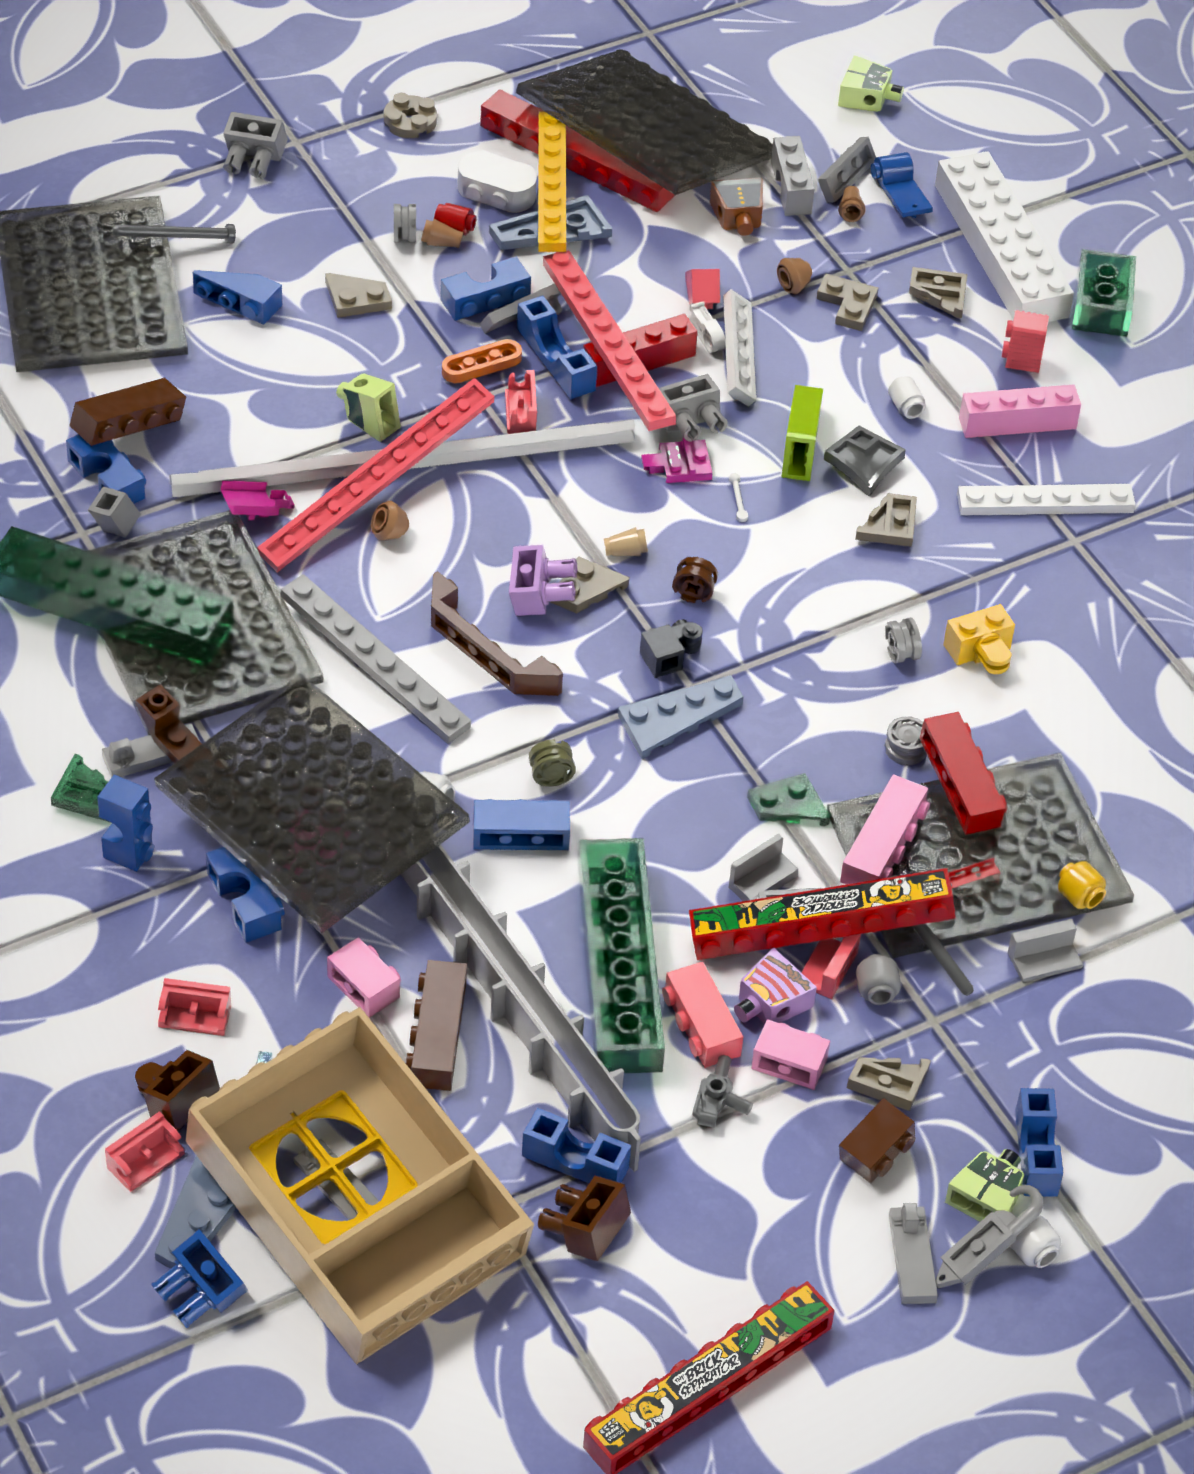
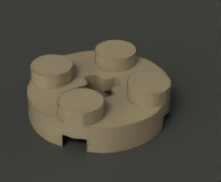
M402 92L397 93L393 96V100L389 101L384 108V124L390 127L392 134L402 138H417L419 133L426 130L427 134L435 129L437 124L435 102L431 98L408 95Z

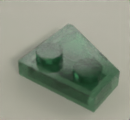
M806 773L748 789L747 799L760 821L775 822L782 820L787 823L800 824V819L819 820V825L826 826L830 823V815Z

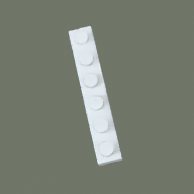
M1131 484L958 486L957 490L960 515L1134 513L1135 509Z

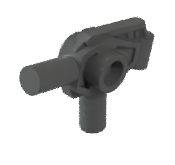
M719 1056L714 1074L711 1073L707 1078L701 1080L692 1115L699 1120L698 1124L715 1128L718 1115L725 1105L746 1115L750 1113L753 1107L752 1102L731 1093L733 1082L727 1077L732 1062L729 1056Z

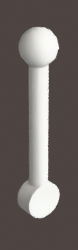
M732 473L729 476V481L733 484L738 508L736 519L738 522L743 523L748 520V512L743 508L738 484L740 476L737 473Z

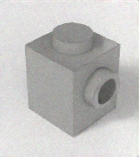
M107 487L101 489L88 509L103 531L125 538L141 515L126 493Z

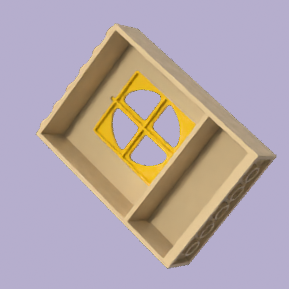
M361 1007L350 1013L348 1011L341 1013L334 1019L332 1024L324 1029H314L305 1037L304 1041L295 1046L288 1045L284 1047L272 1060L267 1063L260 1062L249 1070L247 1075L237 1081L236 1079L229 1080L217 1093L208 1098L206 1096L199 1098L189 1109L186 1133L187 1144L356 1365L526 1255L534 1223ZM317 1118L337 1119L357 1127L366 1134L367 1139L340 1157L333 1158L308 1129L307 1123ZM293 1133L299 1137L314 1158H317L320 1168L293 1186L285 1187L281 1184L277 1174L276 1154L282 1139L286 1135ZM377 1151L381 1153L386 1164L387 1188L381 1201L375 1205H369L344 1175L343 1171L369 1153ZM330 1180L335 1183L353 1206L357 1216L348 1221L322 1219L299 1207L296 1199L324 1181Z

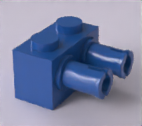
M200 1229L172 1251L176 1258L174 1261L176 1265L158 1280L151 1283L160 1297L167 1301L172 1294L188 1281L191 1283L195 1281L198 1285L196 1288L198 1292L180 1307L173 1310L174 1314L186 1328H189L194 1321L210 1308L213 1310L217 1308L222 1313L248 1291L244 1282Z

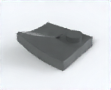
M859 425L826 449L824 460L842 471L866 495L870 496L886 475L905 459L906 449Z

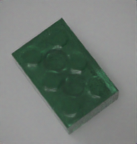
M1081 249L1076 275L1072 330L1128 336L1133 313L1137 256Z

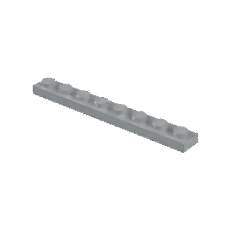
M304 574L281 588L280 597L447 744L471 728V720Z

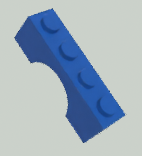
M542 295L518 303V331L570 400L596 391L597 365L584 348L574 352L569 348L562 336L557 313L546 298Z

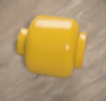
M1080 861L1075 864L1069 863L1059 873L1058 890L1075 908L1092 909L1104 899L1106 895V880L1087 861Z

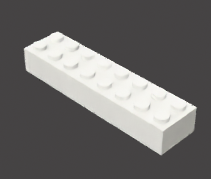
M989 151L938 161L935 187L1013 320L1016 310L1036 313L1037 315L1040 313L1042 315L1047 314L1049 316L1048 322L1069 318L1074 292Z

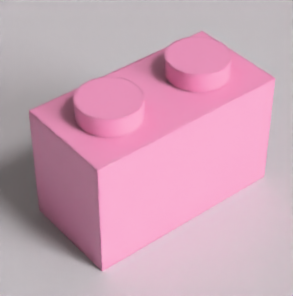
M359 937L327 957L328 978L358 1008L361 1007L369 1018L400 998L401 978L397 970L392 966H387L380 959L375 948L371 945L367 946Z
M767 1019L754 1048L751 1069L815 1090L828 1058L830 1040L814 1033H807L792 1028L785 1023H777Z

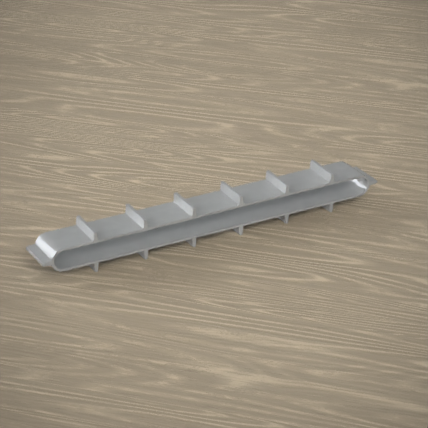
M373 774L369 775V831L381 847V869L384 871L396 867L417 896L418 920L431 916L454 947L453 962L467 964L470 971L491 998V1021L494 1022L505 1017L529 1050L528 1072L533 1074L543 1070L568 1104V1127L572 1128L582 1124L594 1141L599 1133H603L630 1144L629 1167L634 1172L637 1171L641 1141L638 1135L640 1115L622 1090L624 1070L620 1068L609 1073L583 1037L584 1016L580 1015L569 1019L544 985L545 964L540 963L532 967L529 965L507 935V913L502 912L494 916L470 885V863L467 861L455 865L433 835V813L419 816L399 787L391 782H379ZM388 818L393 819L620 1128L615 1127L608 1120Z

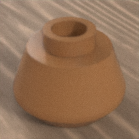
M783 258L780 260L777 266V277L785 291L798 294L811 280L812 269L807 261L801 258Z
M386 501L375 509L371 520V529L378 540L398 539L407 532L409 519L406 512L395 502Z

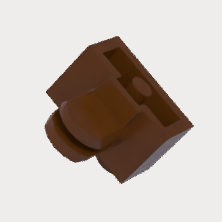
M186 1050L174 1062L169 1061L164 1066L154 1062L143 1064L135 1073L139 1093L144 1094L150 1117L160 1111L177 1131L188 1122L189 1109L196 1100L204 1096L208 1098L220 1089L213 1060L190 1050Z

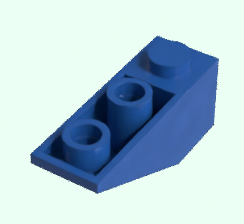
M194 270L192 272L194 294L263 325L283 305L282 284L262 275Z

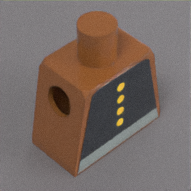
M762 178L711 181L709 202L723 229H737L740 235L746 236L751 234L754 228L761 226L763 210Z

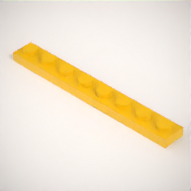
M555 110L539 112L538 252H566V112Z

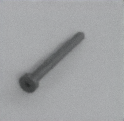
M226 224L225 228L115 225L112 228V233L115 236L225 239L226 243H234L236 238L234 224Z
M927 924L913 925L912 927L961 993L966 996L972 994L974 991L973 985Z

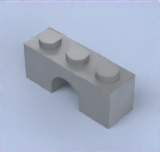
M800 136L774 137L771 164L775 180H781L780 199L785 216L812 214L815 189Z

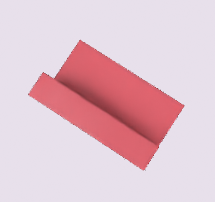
M861 934L845 936L842 942L835 939L818 942L801 972L817 987L816 993L833 999L858 954Z

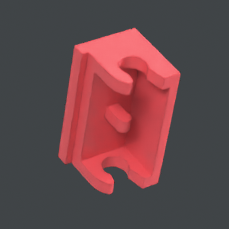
M526 370L525 381L521 383L515 381V373H511L508 377V389H505L507 434L536 431L535 370Z
M164 978L158 1010H161L158 1027L224 1036L231 1011V988L228 986Z
M159 1111L105 1148L107 1169L131 1192L185 1155L184 1148L178 1142L181 1136Z

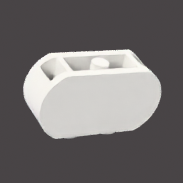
M482 150L469 152L460 158L458 162L457 188L462 197L511 213L525 211L535 203L537 175L531 166Z

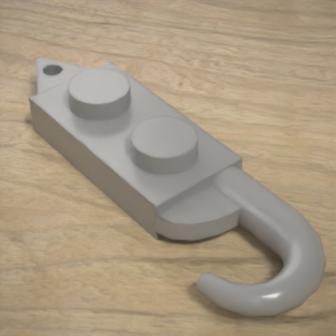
M1021 1185L1011 1190V1197L1019 1194H1028L1031 1197L1030 1206L1018 1217L1005 1210H998L994 1213L992 1211L940 1257L943 1262L935 1280L936 1287L942 1288L961 1282L967 1285L1017 1240L1016 1236L1036 1220L1042 1212L1044 1203L1039 1190L1031 1185Z

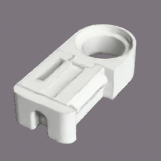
M705 302L691 304L689 320L697 329V336L707 351L712 353L725 349L724 332L717 320L712 318L704 306Z

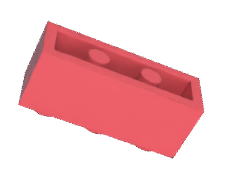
M704 962L667 972L666 984L662 988L663 998L667 1006L673 1007L680 1031L686 1032L693 1056L699 1057L704 1068L717 1064L718 1058L721 1055L729 1056L731 1059L740 1057L743 1035Z

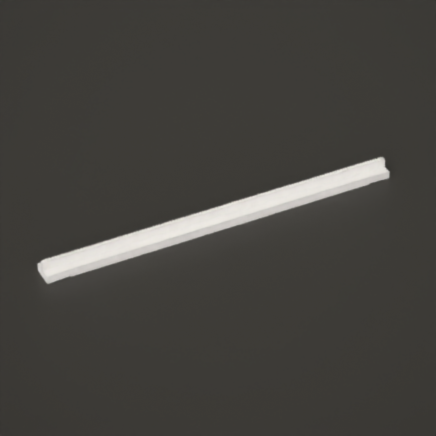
M634 419L611 423H596L445 441L411 468L435 467L436 465L442 466L443 464L468 463L486 459L493 460L511 456L543 454V452L550 453L561 450L567 451L568 449L575 450L586 447L592 448L593 446L599 447L600 445L630 443L634 441L633 430L635 429ZM382 449L198 471V473L170 474L172 497L203 495L204 493L210 494L211 492L218 493L221 492L222 481L267 482L269 487L276 486L277 484L283 485L284 483L294 484L295 482L301 483L302 481L309 482L320 479L327 480L328 478L334 479L335 477H348Z

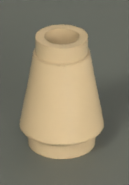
M635 527L609 538H604L606 556H641V553L648 552L644 529L637 530Z

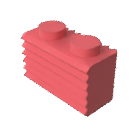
M1016 310L1014 320L1007 321L1005 337H1010V341H1004L1001 356L1002 358H1007L1005 368L1039 373L1049 319L1047 314L1042 315L1040 313L1037 315L1036 313Z

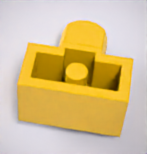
M1002 604L947 620L943 645L957 666L974 661L975 664L981 662L988 673L1002 674L1010 666L1012 653L1009 649H1011L1015 623Z

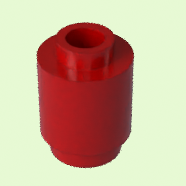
M445 203V205L439 204L434 214V219L457 231L463 232L465 236L469 231L472 232L476 226L477 217L471 208Z

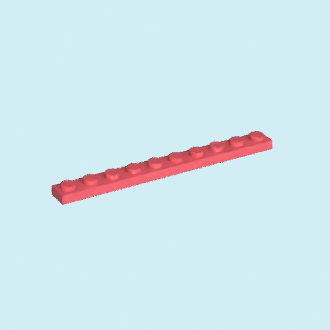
M567 250L566 252H556L543 256L544 268L648 431L676 425V414L571 252Z
M473 378L257 547V554L278 573L493 404L495 396L478 380Z

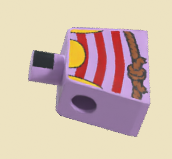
M773 948L742 978L739 990L741 1002L734 1006V1012L742 1022H747L754 1016H757L764 1024L767 1019L782 1023L814 1007L817 987L781 953Z

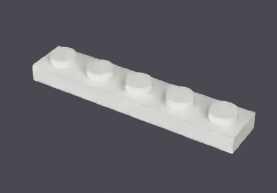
M730 289L723 295L727 391L733 399L739 400L749 407L756 401L752 306L750 301Z

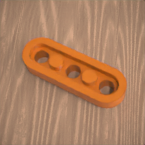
M505 339L448 356L442 361V376L448 382L461 383L514 367L522 360V347L514 340Z

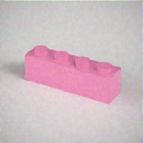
M1075 384L963 393L959 420L965 438L1077 429L1081 402Z
M892 775L843 861L841 883L846 885L892 876L893 864H899L903 858L906 848L904 844L906 841L911 842L916 834L918 819L924 820L929 810L930 802L926 801L927 787L897 775Z

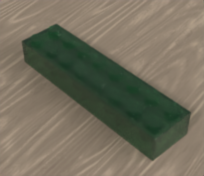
M11 526L0 542V596L207 666L234 624L232 598Z
M644 838L579 840L578 873L594 1052L609 1073L620 1068L624 1070V1073L663 1072L665 1044Z

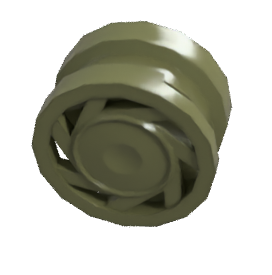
M555 739L542 741L532 747L528 759L532 767V776L536 783L541 786L553 787L564 784L572 779L576 773V766L572 758L573 753L570 745L563 740L561 743H556Z

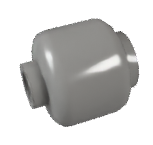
M873 954L857 966L858 990L861 997L876 1005L887 1004L900 992L899 969L897 963L892 958L881 954Z

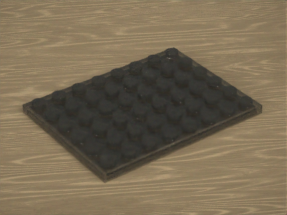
M618 49L614 52L531 78L530 80L518 83L516 93L674 195L767 161L772 157L773 144L768 138L754 133L747 125L738 123L730 118L728 113L714 108L707 100L698 98L690 93L688 88L679 86L671 81L667 75L658 73L650 68L649 64L639 61L631 56L630 52L623 49Z
M160 195L0 211V261L16 372L188 354L187 339L168 237L115 236L112 233V228L115 225L166 226Z
M230 510L65 557L66 567L148 735L150 733L135 704V700L160 684L180 704L179 720L185 725L323 683V673L289 608L280 597V591L240 516L232 514Z
M302 673L154 778L155 785L160 791L321 934L470 822L469 814Z
M1061 752L988 768L987 770L993 773L995 787L999 795H1003L1006 800L1007 812L1004 813L1001 827L965 835L940 780L919 784L928 788L926 801L930 802V807L925 819H918L916 823L918 828L911 842L906 841L904 844L906 848L903 858L899 864H893L892 876L945 868L948 869L949 873L994 858V863L1000 871L999 882L991 875L952 888L956 919L926 923L943 946L1133 902L1134 893ZM883 792L827 804L826 814L846 856ZM1087 861L1105 878L1106 895L1096 907L1092 909H1077L1059 892V873L1067 864ZM978 867L972 868V872L979 871ZM965 870L956 873V875L965 873ZM976 873V876H977V877H980L981 874H980V873ZM912 926L881 931L893 958L929 950Z

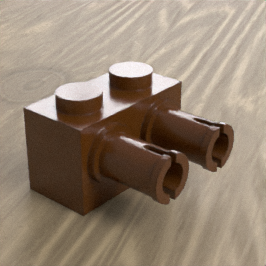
M595 1175L584 1191L565 1184L560 1185V1189L557 1190L555 1195V1203L557 1206L567 1207L571 1210L565 1215L552 1211L549 1208H544L543 1213H540L538 1218V1228L564 1236L569 1253L598 1261L631 1214L625 1184Z

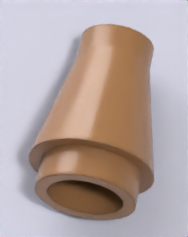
M848 186L844 189L838 208L840 216L848 222L860 220L866 211L860 191L855 186Z
M426 219L421 241L426 242L427 246L459 248L463 232L457 231L436 219H433V221Z

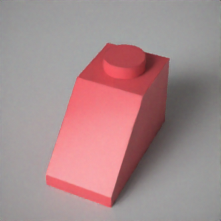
M691 269L685 272L689 304L704 301L706 309H713V304L720 303V269Z

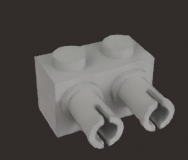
M231 112L223 133L229 151L223 168L232 174L235 167L234 174H239L244 157L251 156L254 159L249 168V173L258 178L260 171L259 177L261 179L265 178L270 161L281 160L288 140L283 120Z
M709 374L659 388L676 414V425L664 427L667 432L680 430L685 440L692 441V438L696 440L701 435V428L697 425L698 423L706 422L710 430L716 434L718 430L715 426H717L720 432L726 429L728 422L720 413V389Z

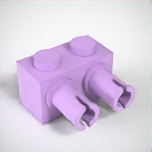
M543 545L513 547L509 595L515 615L546 614V605L551 601H574L575 585L573 581L563 583L549 582L551 578H576V558L549 560Z

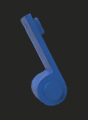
M908 152L876 157L874 159V163L871 164L872 177L877 179L902 218L908 216L916 218L917 215L933 212L932 205L913 180V161Z

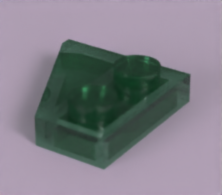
M74 754L51 796V806L107 821L99 817L97 796L108 781L105 780L104 775L97 769L92 771L85 765L83 757L79 754Z

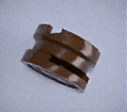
M687 557L681 560L677 566V573L674 576L672 588L675 593L679 592L681 594V599L687 602L696 603V600L706 602L713 595L714 586L718 579V571L710 561L704 558Z

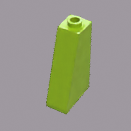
M795 385L786 434L781 478L810 481L824 388Z

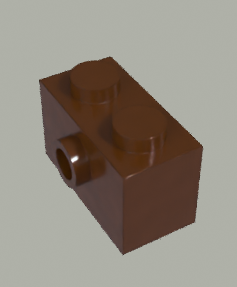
M883 1098L839 1144L840 1160L871 1184L878 1176L883 1177L888 1173L893 1165V1160L900 1152L906 1153L913 1146L916 1140L915 1122Z

